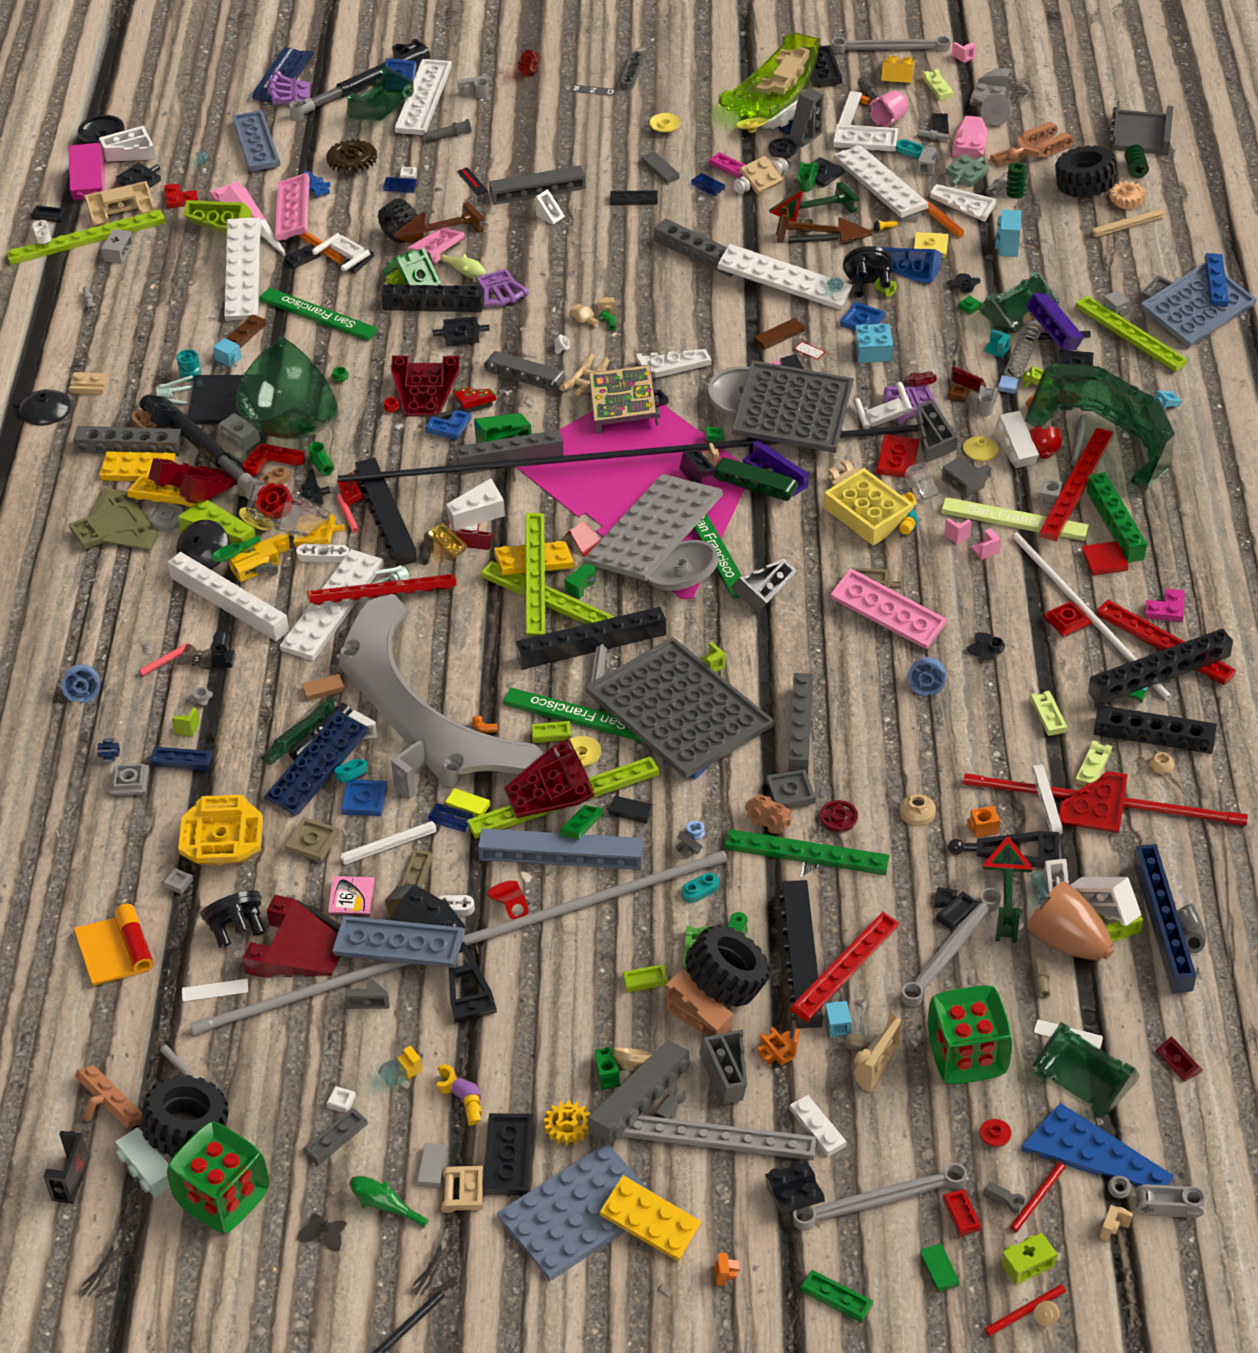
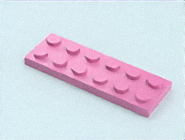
M308 173L278 182L275 238L277 241L286 240L292 236L302 235L307 232L310 181Z
M851 568L830 596L836 602L926 650L947 623L946 618Z

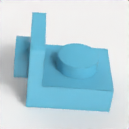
M1157 390L1150 406L1159 414H1163L1166 407H1179L1182 400L1172 391Z

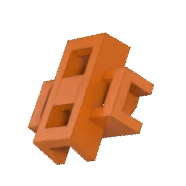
M774 1027L770 1028V1034L767 1036L760 1033V1042L763 1045L757 1048L758 1054L767 1065L776 1060L781 1066L794 1059L797 1054L800 1029L796 1028L795 1036L792 1039L789 1038V1030L780 1035Z

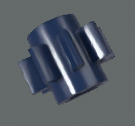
M114 738L103 739V743H98L97 746L98 757L103 758V762L115 761L114 757H119L120 755L119 743H114Z

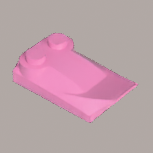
M965 116L956 128L952 157H960L965 154L973 159H977L980 155L984 156L988 129L982 117Z
M441 228L409 246L408 251L413 249L418 251L424 248L432 265L438 263L441 259L440 255L447 249L467 238H465L464 232Z

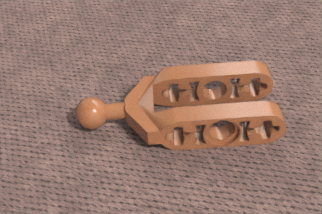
M1047 122L1025 131L1021 137L1017 138L1016 144L1018 148H1009L1006 154L1010 160H1015L1022 153L1033 157L1045 158L1069 148L1074 142V137L1067 132L1055 136L1058 127L1052 122Z

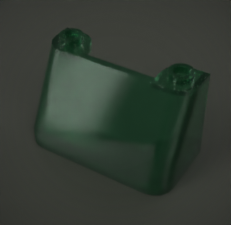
M384 66L380 69L382 73L380 79H375L374 87L362 96L353 92L348 95L347 116L354 120H383L390 112L413 95L414 82Z
M1039 270L1032 272L1029 279H1023L1020 284L999 295L998 293L988 295L978 308L980 313L1007 334H1014L1020 327L1024 326L1023 317L1029 312L1025 306L1033 293L1048 294L1058 305L1061 302Z
M1060 1022L1032 1064L1037 1070L1035 1074L1044 1081L1047 1079L1052 1080L1092 1106L1091 1110L1102 1117L1105 1114L1108 1116L1135 1085L1140 1077L1139 1073L1130 1064H1123L1121 1060L1113 1058L1083 1039L1081 1035L1071 1031L1069 1026Z

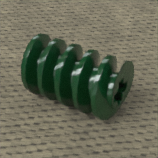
M1138 144L1129 146L1124 153L1129 173L1134 178H1142L1149 171L1144 149Z
M1013 162L1008 165L1006 190L1008 191V197L1018 199L1022 198L1026 193L1028 168L1023 163Z

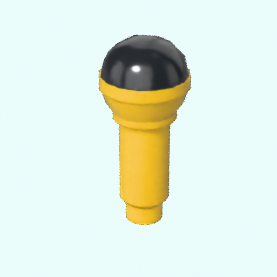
M877 220L873 224L874 229L878 232L884 228L898 226L897 221L883 222Z

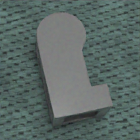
M925 147L918 160L917 173L933 175L934 164L936 163V148Z

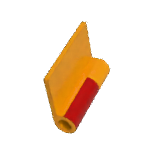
M122 904L116 908L115 918L74 928L92 986L144 973L154 966L135 908L131 904Z

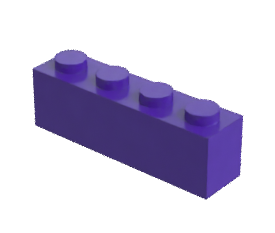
M1033 293L1025 307L1062 350H1077L1084 339L1083 334L1048 294Z

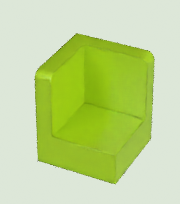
M710 642L708 644L709 653L699 659L715 672H718L726 667V654L713 642Z
M192 708L189 716H173L172 722L175 734L194 736L200 724L197 708Z

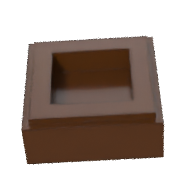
M953 384L948 393V399L964 403L969 394V387Z

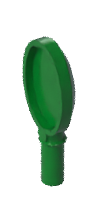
M257 535L245 542L232 543L221 547L212 554V559L214 562L231 560L241 551L261 542V539Z

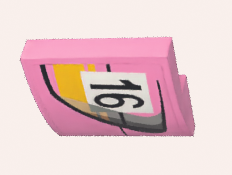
M334 876L329 901V914L371 916L375 877Z

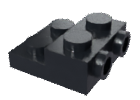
M807 1161L803 1163L794 1162L790 1167L783 1169L774 1168L765 1174L767 1190L782 1214L825 1202L824 1193L817 1184L815 1173Z

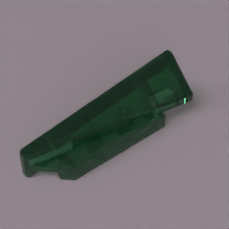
M331 695L319 700L288 731L275 739L273 745L261 755V759L267 764L272 765L287 754L290 748L316 725H319L336 708L334 697Z

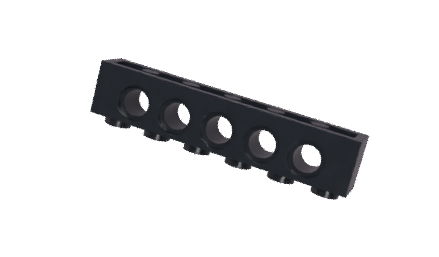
M383 284L381 293L383 310L482 312L483 307L482 286Z
M1098 705L1093 735L1212 754L1217 723Z

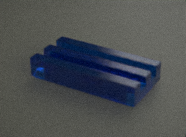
M700 173L691 180L692 185L713 196H717V193L725 190V184L703 173Z
M386 177L383 190L415 193L417 179Z
M436 803L428 816V821L466 832V827H469L467 820L473 818V814Z

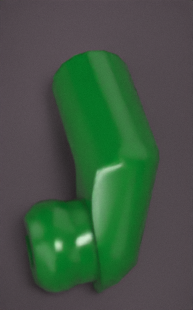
M602 311L598 315L601 322L607 321L610 331L616 330V318L608 311Z

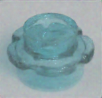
M203 150L196 152V160L199 165H206V161H208V155Z
M833 277L827 282L828 288L832 292L841 291L844 282L839 277Z

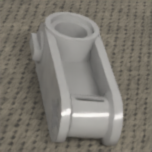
M1144 1184L1139 1185L1135 1189L1138 1196L1136 1211L1139 1214L1198 1218L1204 1213L1206 1196L1203 1190L1198 1187Z

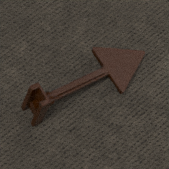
M469 202L463 203L461 217L425 225L426 214L421 212L395 232L393 236L414 244L424 238L425 232L462 223L469 224L479 233L484 230L480 226V221H484L485 217Z
M782 206L776 234L778 235L777 242L783 243L786 230L793 231L795 229L839 233L841 243H846L871 236L873 231L841 217L838 218L839 227L794 222L789 220L788 207Z

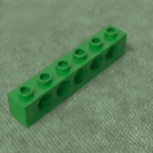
M1106 472L1088 475L1086 492L1114 541H1118L1127 563L1144 560L1147 543Z

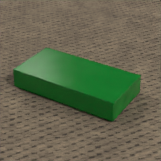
M942 1243L920 1249V1256L937 1293L959 1286L960 1281Z

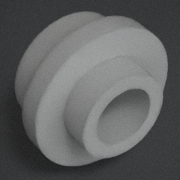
M1115 1176L1109 1181L1108 1190L1113 1197L1123 1199L1130 1194L1131 1183L1124 1176ZM1116 1185H1122L1124 1190L1118 1191L1115 1187Z

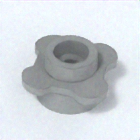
M198 687L193 691L190 701L205 706L208 704L209 698L213 696V693L205 687Z

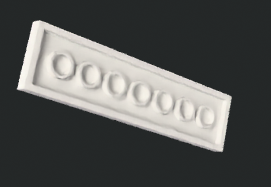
M422 59L396 123L395 133L424 135L427 132L450 73L452 61Z
M855 146L854 148L834 154V160L900 218L928 208L926 200L862 146Z
M260 217L228 219L225 321L247 320L251 315L259 316Z
M729 244L717 268L838 310H842L853 286Z
M351 549L322 589L370 584L376 576L373 572L382 568L384 560ZM342 599L341 602L337 603L325 601L320 605L311 603L280 644V650L314 661L358 600Z

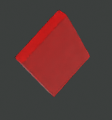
M884 435L876 474L912 479L919 439Z

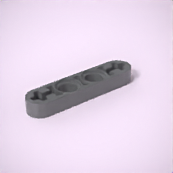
M634 51L630 54L621 77V88L623 90L634 88L643 64L642 52Z

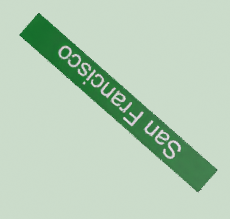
M268 288L259 296L260 301L366 341H369L378 333L377 327L272 288Z
M706 513L693 529L699 540L714 546L718 555L716 570L732 599L741 598L730 587L742 575Z
M511 687L503 700V705L561 721H570V723L643 742L612 714Z

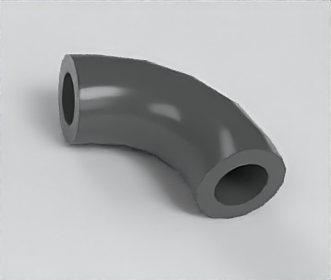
M1193 903L1178 909L1177 913L1189 952L1199 953L1205 946L1206 935L1201 919Z

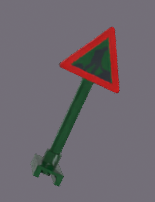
M837 182L834 196L800 202L802 190L798 189L772 207L769 212L779 217L781 207H788L789 220L796 222L800 209L842 203L852 213L857 211L854 207V202L859 201V197L843 182Z
M1006 837L983 864V869L1003 871V907L998 909L995 941L1000 942V937L1012 938V943H1017L1020 908H1012V872H1032L1033 867L1011 838Z

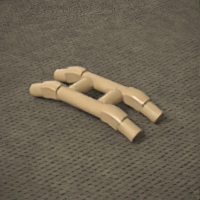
M589 353L577 372L564 384L560 385V390H569L576 384L581 387L575 390V395L586 394L590 389V380L586 381L580 379L582 375L589 376V373L606 371L610 360L604 358L596 371L589 370L595 358L594 354Z

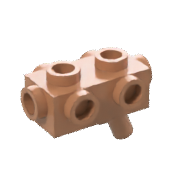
M757 795L749 799L745 805V810L748 811L747 817L752 819V823L768 827V831L771 833H781L788 829L791 824L792 810L780 803L773 802L769 796Z

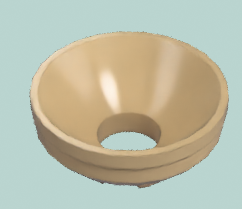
M912 794L901 801L899 814L906 823L914 826H923L934 819L936 807L929 797L922 794ZM915 800H920L924 804L922 806H916L912 802Z
M615 1047L613 1049L614 1058L620 1065V1068L636 1071L652 1055L650 1052L632 1048Z

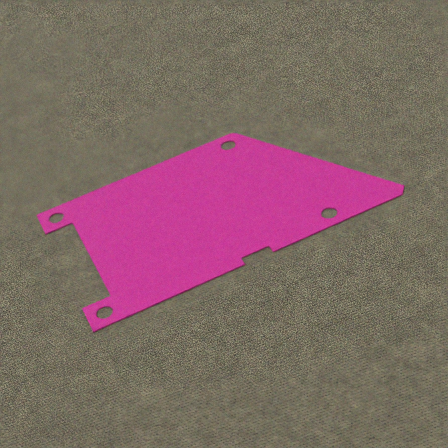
M665 405L659 407L661 418H657L658 425H655V418L605 424L602 425L603 433H596L593 411L560 429L564 456L710 442L706 441L703 433ZM718 449L719 459H717V463L722 457L739 461L726 450ZM683 452L516 467L577 517L587 514L602 527L596 530V532L603 537L662 474L689 481L680 470ZM713 475L702 477L701 484L716 487L723 491V496L707 512L722 539L745 488L719 481ZM692 529L682 541L699 540L694 529ZM700 583L672 592L680 599H693Z

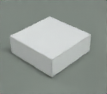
M401 167L400 181H415L417 168Z
M335 1086L326 1103L327 1108L346 1113L350 1110L356 1098V1092Z

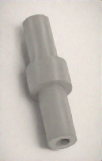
M919 129L917 134L918 136L929 137L931 140L941 139L948 141L949 134L937 133L935 130L926 131Z
M84 286L82 288L84 303L87 304L89 311H93V295L90 293L89 287Z

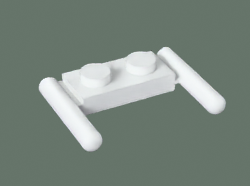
M336 233L312 249V253L316 255L331 246L333 250L351 259L341 266L342 271H347L370 255L367 249L364 250V247L339 233Z
M902 382L896 384L901 399L897 398L866 410V413L860 399L856 398L854 400V405L864 429L880 425L903 416L906 412L911 413L913 411Z

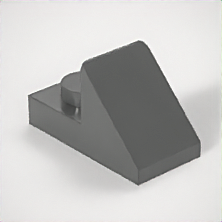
M369 976L367 989L355 988L346 989L345 991L347 1009L390 1008L388 992Z

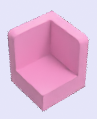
M956 42L953 43V57L963 63L975 58L976 44L971 42L961 46Z
M948 518L945 522L944 535L954 543L959 544L970 537L972 521L968 519L960 524Z
M991 528L985 530L984 541L973 545L972 550L981 560L1000 553L1001 538Z

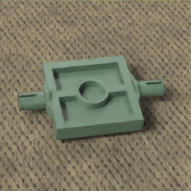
M963 154L946 168L945 174L953 178L949 182L950 186L954 187L960 182L972 187L989 172V167L982 163L985 161L984 156L980 155L977 159H973Z

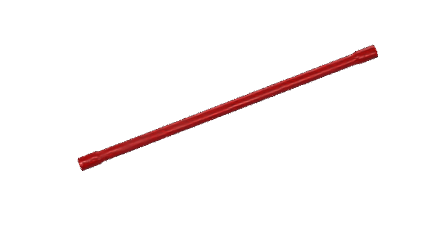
M969 773L964 774L963 785L1038 795L1035 784ZM1050 786L1053 797L1067 799L1079 791ZM1124 797L1123 803L1125 808L1221 821L1246 826L1248 814L1222 812Z

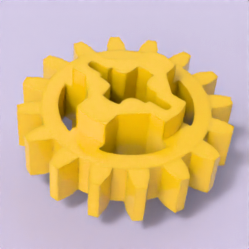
M570 1100L567 1101V1104L559 1101L558 1107L551 1105V1111H546V1118H544L545 1134H549L550 1140L556 1138L558 1145L562 1141L565 1142V1146H568L569 1142L577 1145V1139L584 1141L585 1134L590 1135L588 1133V1117L591 1113L587 1112L585 1105L579 1107L578 1101L574 1105L571 1104Z

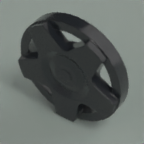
M777 138L769 143L768 151L773 157L788 159L796 154L797 143L789 138Z

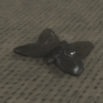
M187 644L184 650L185 655L180 656L174 661L178 665L191 663L192 666L198 664L200 668L209 670L212 667V661L210 660L212 658L211 649L197 651L194 646Z
M313 1213L309 1218V1225L304 1226L299 1231L297 1240L305 1243L313 1241L317 1237V1242H321L324 1236V1244L330 1250L339 1251L342 1244L339 1233L344 1230L347 1223L345 1221L330 1223L329 1219L324 1221L323 1217Z

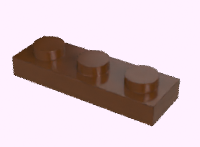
M251 315L226 339L238 344L241 348L267 325L266 319Z

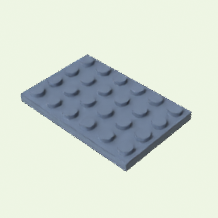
M1203 263L1142 302L1140 309L1186 346L1191 347L1255 305L1257 299L1225 275L1229 299L1228 306L1210 305L1206 265Z
M605 1143L498 1211L497 1218L547 1279L551 1281L626 1232L599 1215L602 1207L623 1175L647 1190L649 1189L608 1143Z

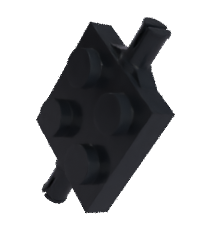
M138 162L116 176V181L122 187L147 181L149 188L161 181V176L156 173L160 170V166L156 164L151 168H147Z
M475 316L444 319L442 329L432 330L433 337L443 336L446 346L479 343L480 332L490 331L489 324L479 325Z

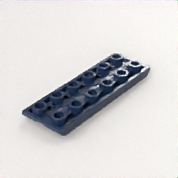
M284 47L253 91L252 99L272 102V97L268 94V80L272 78L273 72L279 71L283 76L290 79L296 77L297 80L314 55V52Z
M338 710L266 793L265 799L280 806L294 816L300 814L333 775L335 768L345 761L366 736L369 728Z

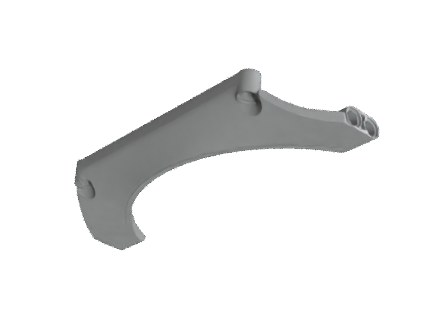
M394 594L368 600L354 621L344 646L341 648L338 667L409 746L417 741H421L424 744L425 764L442 784L449 787L455 786L458 783L460 774L463 775L477 771H499L519 775L543 754L534 744L502 739L465 727L434 710L418 697L403 680L396 667L392 653L393 634L402 620L410 613V610Z

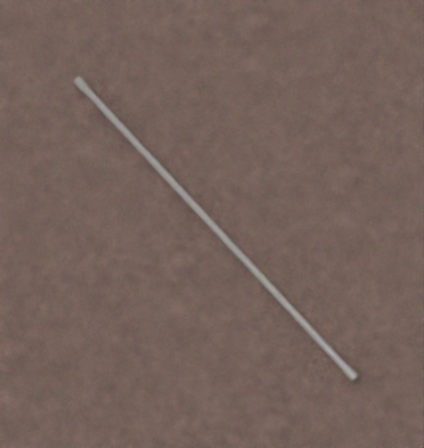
M724 850L674 868L464 935L462 942H465L466 946L697 870L713 867L727 862V855ZM384 961L212 1018H205L190 1023L191 1030L195 1036L210 1031L213 1028L411 963Z

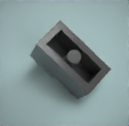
M958 457L943 466L942 480L967 498L985 487V481L991 476L992 468L987 464L980 468L974 465L970 466Z

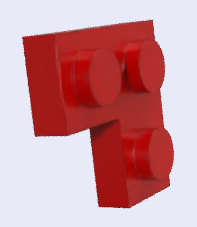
M179 183L164 185L167 209L184 207L186 200L198 201L197 190L181 192Z

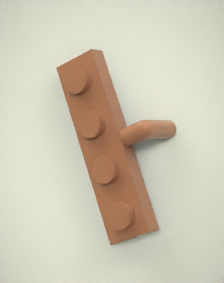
M93 1065L77 1069L75 1077L94 1095L88 1100L83 1120L91 1121L96 1105L102 1103L126 1129L141 1124L142 1112L98 1068Z

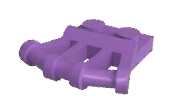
M274 71L272 78L268 80V94L271 95V101L274 105L290 104V102L295 100L302 101L310 98V82L296 80V77L290 79L283 76L279 71Z
M507 268L476 277L478 285L482 286L485 308H489V306L503 307L508 303H516L518 299L529 295L528 289L516 282ZM510 287L514 288L518 292L514 294ZM504 289L508 297H503L499 290ZM493 292L497 299H489V293Z
M928 385L904 387L913 411L911 413L906 412L905 415L896 418V422L902 424L907 418L916 415L917 405L932 399L935 402ZM887 386L884 388L885 398L883 399V404L897 398L901 399L897 387Z

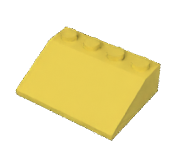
M865 468L824 492V509L873 546L885 539L914 508L911 502Z

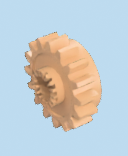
M1119 181V184H1115L1110 189L1109 198L1119 208L1133 209L1144 202L1146 191L1144 187H1139V183L1134 184L1133 181L1131 183H1128V181L1122 183Z

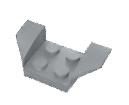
M995 68L979 78L971 96L970 105L981 107L983 101L993 94L1005 96L1010 69Z

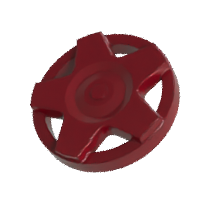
M932 371L924 373L913 372L909 376L904 377V381L909 386H923L936 382L937 375L933 374Z
M834 800L822 807L820 820L826 829L831 832L850 831L858 821V811L854 805L847 801Z

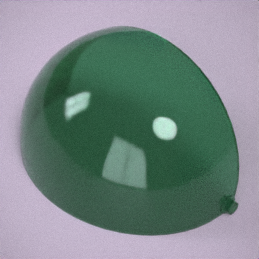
M284 337L269 346L253 361L242 377L236 394V406L241 416L256 430L277 439L298 440L313 436L328 427L338 415L335 395L323 374L299 348Z

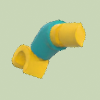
M911 492L901 495L914 506L916 505V499ZM914 508L901 521L899 530L902 534H910L917 528L919 521Z

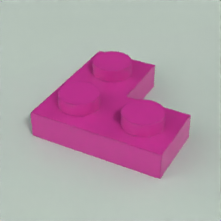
M1165 589L1164 602L1146 600L1145 618L1183 622L1184 590Z

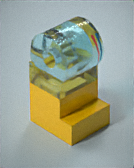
M411 1045L403 1050L404 1053L392 1061L385 1062L379 1068L378 1074L388 1087H394L423 1071L421 1058Z

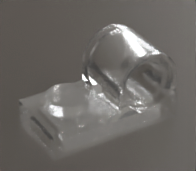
M924 462L907 468L904 474L905 481L910 488L915 487L921 501L938 495L939 491Z

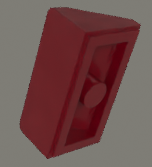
M955 366L952 367L951 381L969 387V389L979 392L981 385L986 388L983 378Z
M459 529L455 533L454 545L489 550L494 539V533Z
M1172 1036L1155 1050L1183 1082L1203 1071Z

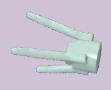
M193 376L167 384H160L156 388L157 396H164L169 399L173 396L172 392L193 389V385L177 388L170 387L190 380ZM169 399L175 404H189L187 401Z
M401 565L373 572L374 575L391 573L389 577L374 583L409 579L407 569Z

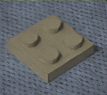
M303 817L284 845L285 851L322 862L340 834L339 828Z

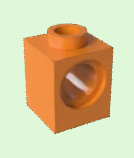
M995 806L971 809L967 824L969 830L973 831L975 838L999 834L1000 819Z

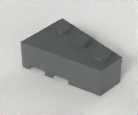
M807 88L799 94L789 139L794 140L801 147H804L822 134L824 94L811 88Z
M933 399L917 405L916 422L925 463L957 449L958 437Z
M783 558L765 566V568L755 570L749 575L739 577L730 588L758 613L797 570Z
M743 1029L707 1036L702 1039L699 1055L722 1105L743 1101L747 1076L746 1062L744 1060Z

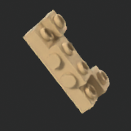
M804 48L797 50L781 49V54L775 58V63L780 65L774 72V79L762 78L760 85L756 86V92L771 95L772 92L784 95L787 90H791L793 85H796L799 76L804 72L803 65L809 58V50Z
M147 181L84 195L94 226L109 223L108 215L136 208H138L140 214L156 210Z

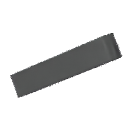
M494 351L484 363V368L492 374L549 391H557L566 379L564 372L559 369L498 351Z

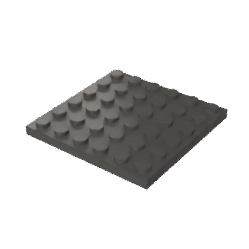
M752 360L732 428V434L836 453L854 378Z

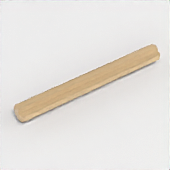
M1157 209L1092 229V235L1099 237L1158 220L1164 217L1165 212L1162 209Z

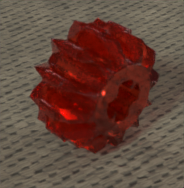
M534 50L522 52L517 62L518 70L528 76H533L534 73H537L541 63L539 53Z

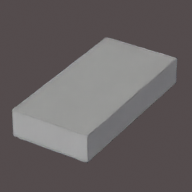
M425 1143L418 1186L441 1187L447 1145Z

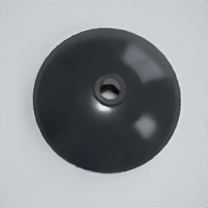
M98 115L83 121L78 128V134L83 141L89 144L100 143L99 138L125 130L123 121L118 117Z
M55 389L38 390L23 399L19 406L20 416L25 422L32 425H51L61 421L69 414L71 401L61 391Z
M199 520L193 522L180 534L176 545V553L182 552L211 570L221 563L214 562L212 554L221 547L229 545L228 535L225 529L215 521Z

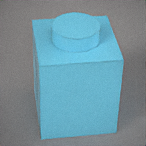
M223 338L213 346L215 360L229 367L241 359L240 346L226 338Z
M835 1001L825 1004V1020L829 1037L845 1036L851 1033L852 1021L847 1001Z

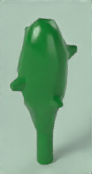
M355 1176L349 1181L351 1191L361 1201V1208L370 1206L406 1217L424 1228L428 1225L429 1219L411 1210L398 1197L395 1191L388 1187V1181L385 1180L383 1183H380L373 1178L365 1176Z

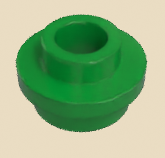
M336 367L333 369L332 379L334 381L343 382L348 379L349 373L346 368Z

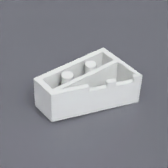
M144 126L99 138L106 162L155 159L154 146Z
M1015 411L1000 415L993 434L1014 467L1020 468L1035 464L1039 454L1021 412Z
M490 478L447 504L448 520L454 531L504 517V500L492 479Z
M1081 877L1071 884L1090 903L1095 911L1104 915V918L1107 920L1115 919L1120 921L1121 925L1127 926L1141 916L1128 877Z

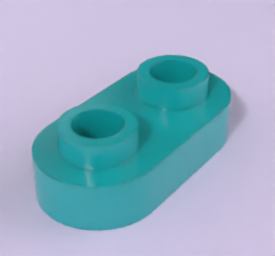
M906 139L896 142L897 152L915 159H919L925 148L921 144Z
M353 759L336 767L335 778L342 783L350 782L357 776L367 772V761Z
M705 873L685 883L682 886V898L686 902L695 903L715 893L719 889L718 876L713 873Z

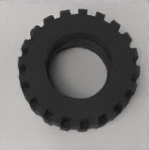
M1087 145L1070 149L1059 156L1055 163L1057 186L1061 192L1071 197L1078 196L1083 198L1101 195V193L1112 189L1118 180L1116 156L1110 149H1106L1103 146Z
M715 925L704 929L689 948L685 957L687 972L690 973L691 980L697 984L696 987L700 991L703 990L709 998H714L718 1003H725L726 1006L739 1007L749 1004L767 983L770 976L769 963H767L766 955L762 954V949L756 946L751 938H747L743 932L735 931V928L732 927L726 928L725 925Z
M175 1075L171 1079L167 1077L161 1080V1083L157 1082L153 1085L152 1089L148 1090L145 1095L140 1124L143 1132L142 1135L146 1141H149L148 1144L153 1149L157 1148L159 1153L163 1155L165 1153L169 1154L173 1158L181 1147L209 1122L213 1121L224 1126L227 1125L228 1101L219 1088L216 1089L215 1084L206 1082L204 1078H193V1075H186V1077ZM187 1113L199 1119L181 1120L171 1116V1114Z

